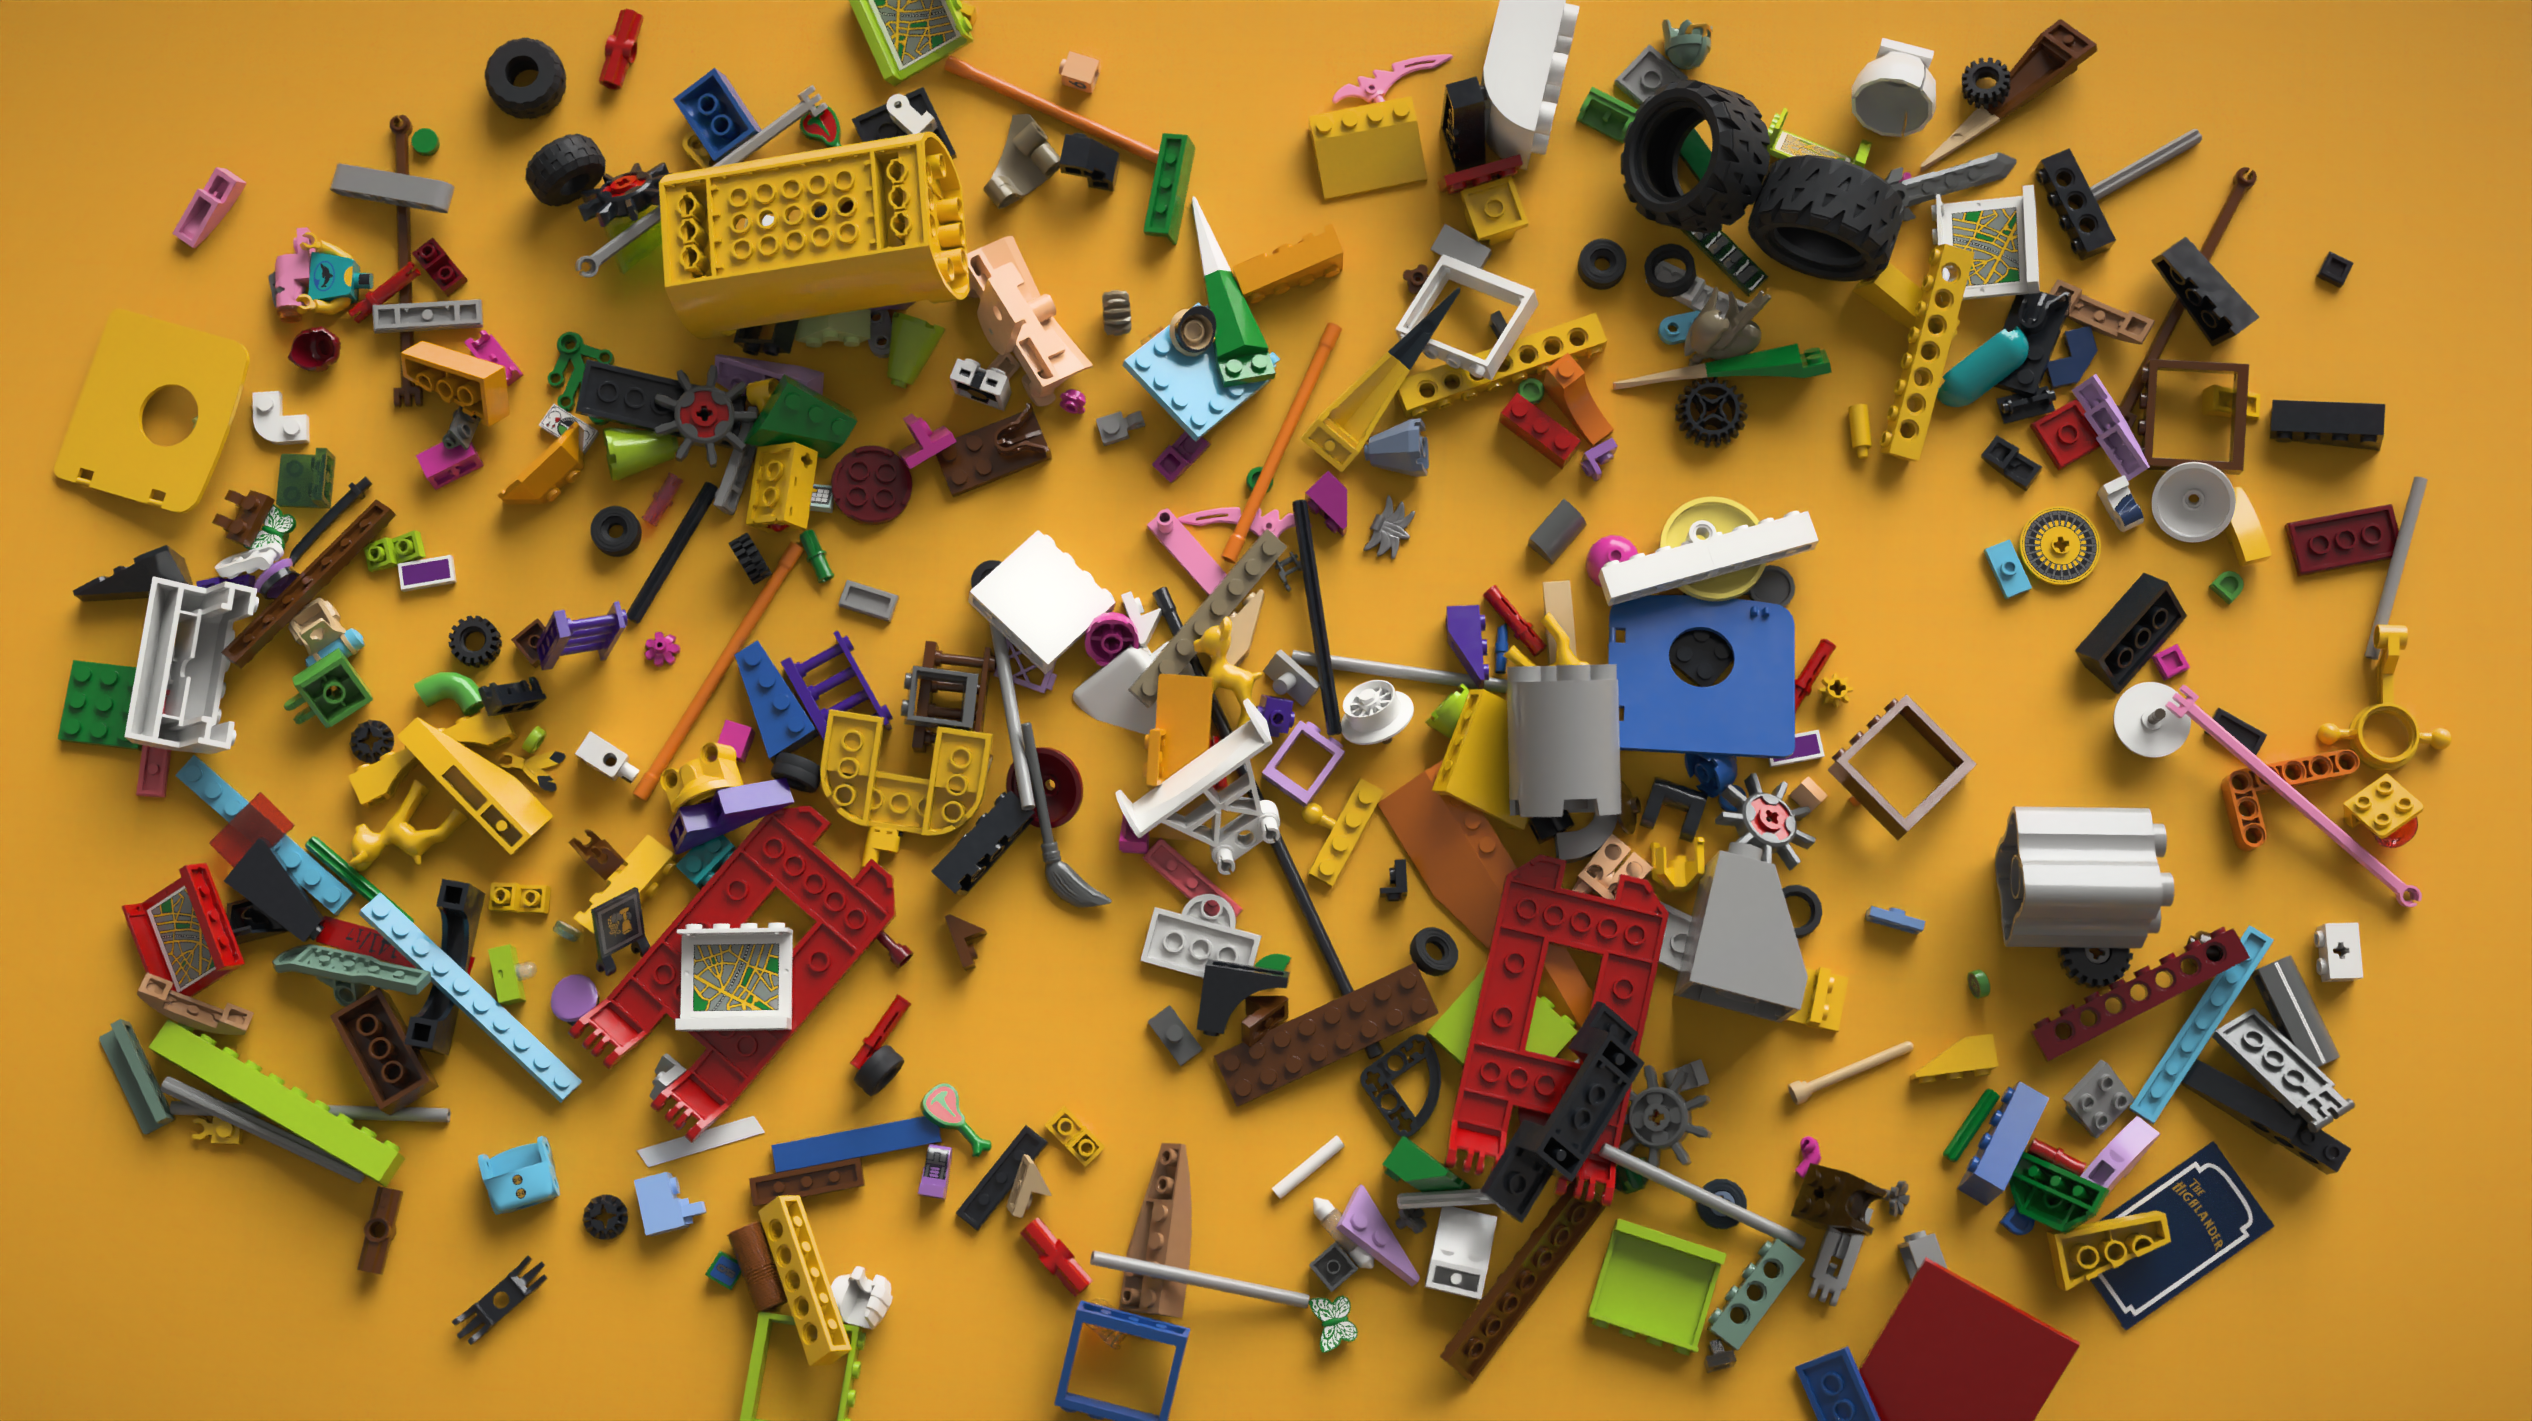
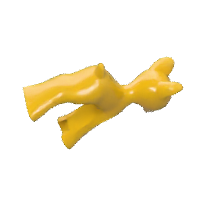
M1548 612L1540 622L1553 636L1557 644L1556 661L1549 666L1589 665L1587 662L1579 661L1569 647L1570 638L1552 614ZM1514 645L1503 655L1519 667L1537 666Z
M1226 616L1220 625L1210 627L1200 639L1193 641L1194 651L1206 653L1212 658L1207 677L1213 678V693L1218 687L1234 692L1241 706V713L1237 724L1238 729L1250 720L1243 701L1248 698L1255 706L1251 698L1255 680L1259 679L1262 673H1251L1227 662L1226 656L1231 645L1232 622Z
M414 779L404 802L380 833L370 831L366 824H361L355 828L356 834L351 842V851L354 857L348 865L355 866L357 872L365 871L381 855L387 845L393 844L413 857L416 865L419 866L421 865V856L436 843H444L468 818L454 808L445 821L437 828L416 831L409 824V821L430 790Z

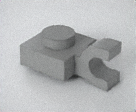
M1120 411L1096 419L1104 446L1129 439V430L1145 426L1141 411L1134 412L1126 418H1123Z

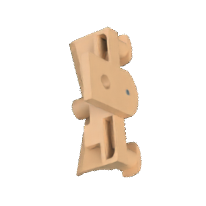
M1013 236L1004 237L967 254L970 285L968 296L981 299L977 315L987 340L999 354L1003 356L1010 352L1015 354L1018 362H1020L1026 372L1022 377V384L1033 403L1041 407L1049 405L1056 399L1053 393L1056 387L1073 375L1092 368L1093 365L1053 318L1056 315L1055 304L1048 294L1040 295Z

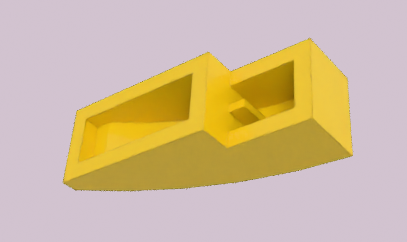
M2242 487L2233 488L2236 505L2234 515L2225 528L2229 544L2233 543L2240 567L2266 561L2272 554L2260 521Z

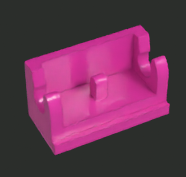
M485 330L480 331L481 337L478 340L474 341V339L469 338L464 342L476 358L505 366L507 387L523 376V373L492 334L489 335Z
M441 442L416 455L426 478L435 490L484 466L472 442L467 450L462 445L448 449Z

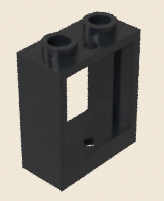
M799 320L776 323L771 340L759 339L763 325L737 329L734 343L742 347L743 352L757 356L759 353L771 356H778L779 353L790 354Z

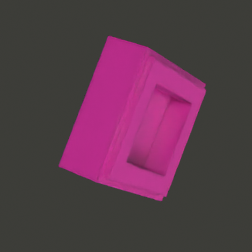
M2178 644L2151 657L2164 681L2190 668Z

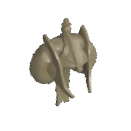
M1715 287L1708 302L1692 323L1686 336L1685 356H1689L1695 351L1697 352L1689 360L1688 366L1698 365L1703 359L1712 358L1717 361L1745 355L1753 351L1761 341L1762 332L1752 319L1771 299V295H1764V292L1760 291L1739 312L1736 298L1731 291L1728 293L1729 309L1723 319L1720 317L1722 312L1716 309L1718 288Z

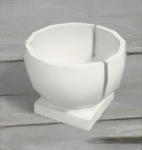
M1882 38L1875 60L1867 63L1858 74L1852 87V113L1863 127L1880 135L1902 137L1907 113L1904 136L1922 131L1932 119L1936 110V80L1928 71L1934 51Z

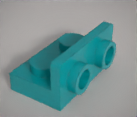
M721 835L692 848L677 863L676 867L693 884L701 889L737 848L724 835Z

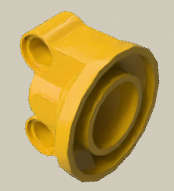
M707 742L702 746L698 759L689 761L680 769L668 768L662 772L660 786L667 793L674 817L680 807L711 802L717 789L744 785L736 764L737 756L733 747L715 742Z

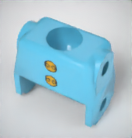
M537 1137V1143L509 1149L491 1159L485 1154L478 1156L482 1179L496 1215L511 1213L560 1196L555 1162L550 1143H548L546 1137Z

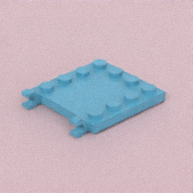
M1198 302V303H1197L1196 305H1194V306H1202V305ZM1170 325L1125 359L1122 364L1195 442L1270 382V380L1223 388L1216 368L1213 342L1203 354L1195 357L1185 356L1177 351L1172 344ZM1272 352L1269 355L1275 368L1280 358Z

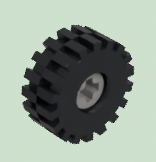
M2061 947V950L2058 951V958L2062 959L2060 966L2068 972L2065 975L2069 979L2073 977L2076 980L2074 983L2079 986L2082 984L2086 985L2085 988H2102L2119 980L2124 976V972L2129 969L2131 965L2128 963L2133 959V953L2129 951L2131 948H2099V951L2103 952V954L2098 956L2097 959H2094L2093 953L2089 952V949L2092 948Z

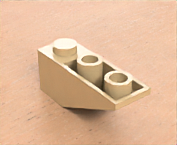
M1262 589L1257 594L1252 592L1244 600V608L1238 614L1233 612L1229 616L1232 622L1231 645L1226 659L1233 666L1238 667L1249 655L1264 600V591Z

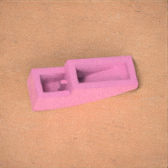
M216 167L204 189H197L172 234L192 248H196L228 213L247 183L229 170Z

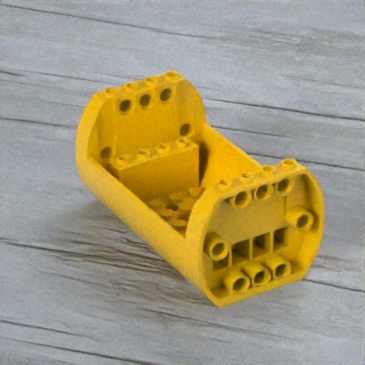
M933 132L916 133L665 175L659 182L665 289L681 323L691 334L699 339L730 336L736 333V329L921 300H928L933 304L963 300L969 293L970 285L962 186L946 146ZM847 201H852V210L848 213H842V205ZM822 205L826 206V214L820 218L815 217L816 209ZM793 210H800L799 219L790 222L788 219L789 214ZM768 214H774L772 224L763 226V218ZM742 218H747V226L743 230H737V222Z

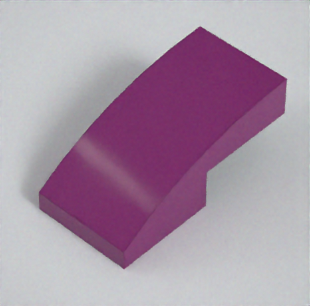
M1185 431L1173 445H1169L1152 465L1169 482L1173 483L1211 444L1203 436L1195 442Z

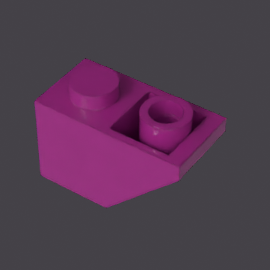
M1327 471L1305 492V500L1307 501L1308 509L1313 514L1317 515L1319 513L1325 519L1324 523L1333 533L1338 532L1344 536L1347 533V489Z

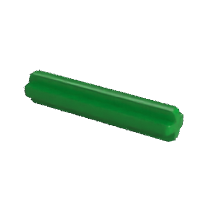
M1991 1089L1984 1091L1943 1152V1155L1948 1160L1956 1162L1999 1100L2000 1096Z

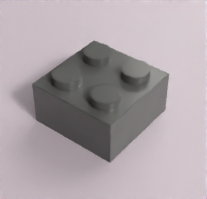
M1336 1242L1309 1264V1267L1331 1292L1358 1270L1357 1266Z

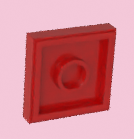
M2078 399L2069 402L2030 425L2058 471L2101 447L2096 439L2098 434L2084 416L2086 411Z

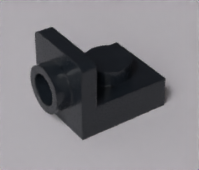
M1406 859L1395 860V867L1389 868L1390 884H1396V887L1380 888V897H1386V901H1401L1402 896H1407Z

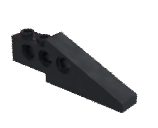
M2196 1059L2181 1082V1085L2270 1142L2280 1144L2327 1175L2337 1173L2351 1151V1148L2321 1129L2316 1133L2311 1132L2308 1129V1122L2298 1113L2293 1115L2280 1102Z

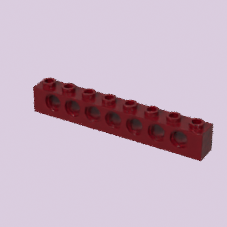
M2223 926L2209 934L2210 940L2201 944L2198 939L2184 946L2185 953L2176 957L2173 952L2159 959L2160 966L2151 970L2149 965L2134 972L2136 978L2126 983L2124 978L2109 985L2111 991L2100 995L2099 991L2083 998L2086 1004L2075 1008L2074 1004L2058 1011L2060 1017L2050 1021L2049 1017H2046L2033 1024L2036 1029L2030 1033L2046 1062L2249 959L2250 956L2234 928L2226 931ZM2214 946L2219 949L2221 956L2217 962H2212L2207 958L2206 951L2208 947ZM2184 959L2194 962L2195 971L2192 975H2187L2182 971L2181 963ZM2159 972H2165L2169 975L2170 984L2168 987L2162 988L2156 983V976ZM2134 985H2140L2144 988L2145 997L2143 1000L2137 1001L2132 998L2130 991ZM2115 998L2119 1001L2120 1010L2116 1014L2107 1011L2105 1007L2107 999ZM2083 1011H2091L2095 1015V1023L2092 1026L2088 1027L2082 1024L2080 1016ZM2064 1023L2070 1028V1036L2067 1039L2057 1037L2055 1028L2058 1024Z

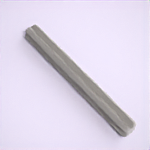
M2192 129L2093 185L2090 189L2096 201L2197 145L2202 140V135L2197 129Z

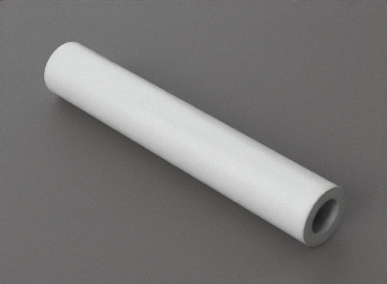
M1336 1135L1277 1183L1272 1190L1279 1199L1283 1198L1344 1148V1143Z

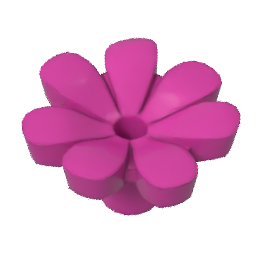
M656 632L655 640L648 639L645 643V646L650 649L645 653L646 659H654V665L657 667H661L664 660L669 665L674 664L676 659L673 654H678L681 650L679 645L673 644L676 641V637L671 634L664 637L662 632Z

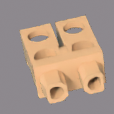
M1611 834L1578 875V881L1572 890L1586 894L1592 892L1598 897L1614 900L1620 874L1644 879L1653 867L1633 852L1615 873L1614 870L1629 854L1631 849L1614 834Z

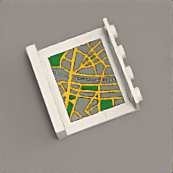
M2034 185L2023 186V196L1943 204L1940 194L1936 195V205H1932V220L1937 221V228L1932 229L1933 244H1948L1975 252L1962 300L2040 293ZM1944 268L1942 270V277L1945 281H1948L1950 274L1948 269Z
M741 923V928H730V924H713V929H702V924H686V929H677V934L682 935L681 1017L676 1019L675 1030H792V929L785 928V923H768V928H757L756 923Z

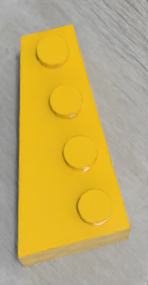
M647 835L625 859L623 864L626 867L624 870L618 869L607 879L606 887L608 888L600 893L596 892L589 900V909L584 914L579 911L573 919L594 934L591 909L634 887L639 889L640 903L642 905L648 897L652 898L660 888L659 882L665 875L669 876L675 870L678 857L650 835Z
M2159 1211L2082 1224L2066 1234L2057 1230L2046 1231L2057 1287L2065 1291L2085 1280L2097 1277L2102 1272L2116 1268L2134 1257L2142 1256L2171 1242L2166 1213Z

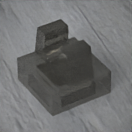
M1721 1339L1709 1342L1710 1356H1706L1704 1360L1707 1373L1735 1366L1736 1357L1733 1350L1725 1352Z

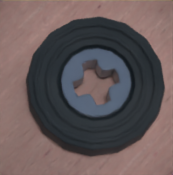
M1715 1179L1702 1187V1189L1722 1196L1723 1199L1747 1209L1746 1196L1735 1182L1728 1179ZM1696 1201L1698 1214L1708 1226L1715 1229H1728L1739 1223V1221Z

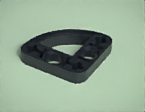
M1421 1034L1409 1037L1365 1068L1360 1076V1083L1391 1129L1399 1137L1405 1136L1408 1138L1427 1122L1437 1104L1440 1093L1441 1071L1439 1061L1432 1044ZM1416 1040L1417 1043L1424 1042V1053L1421 1055L1419 1052L1410 1055V1058L1414 1061L1408 1063L1406 1055L1400 1049L1404 1047L1405 1051L1408 1052L1413 1048V1041ZM1397 1055L1402 1058L1403 1067L1400 1070L1393 1071L1388 1067L1387 1061L1391 1056ZM1425 1059L1429 1071V1090L1422 1109L1415 1117L1391 1082ZM1371 1072L1373 1075L1378 1073L1380 1076L1377 1080L1381 1088L1384 1084H1387L1389 1089L1381 1091L1375 1097L1373 1092L1377 1091L1374 1084L1367 1085L1365 1082L1368 1079L1367 1073ZM1391 1094L1396 1098L1397 1105L1394 1109L1386 1110L1382 1107L1381 1098L1384 1095ZM1400 1107H1403L1405 1112L1400 1113L1405 1121L1408 1119L1412 1121L1409 1126L1411 1131L1409 1132L1405 1129L1401 1131L1398 1129L1400 1121L1396 1116L1393 1120L1389 1118V1115L1396 1113Z

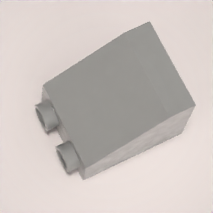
M1731 842L1728 851L1720 850L1704 866L1705 874L1700 878L1692 912V921L1673 995L1781 1023L1801 1010L1808 975L1775 864L1761 861L1762 849L1746 843Z

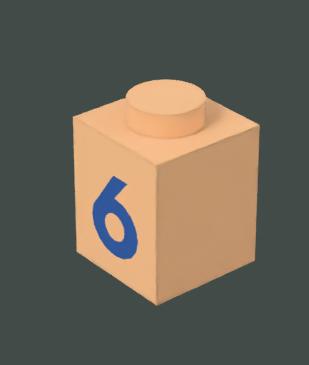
M1069 51L1067 59H1062L1059 67L1062 84L1091 94L1093 93L1101 71L1099 60Z

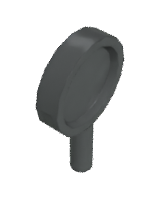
M1765 566L1757 583L1743 595H1749L1752 601L1778 604L1785 608L1794 596V580L1787 570L1779 566Z

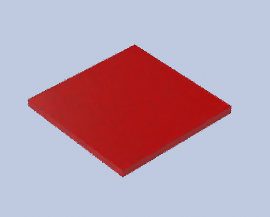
M1925 1257L1858 1370L1880 1421H2034L2080 1347V1342Z

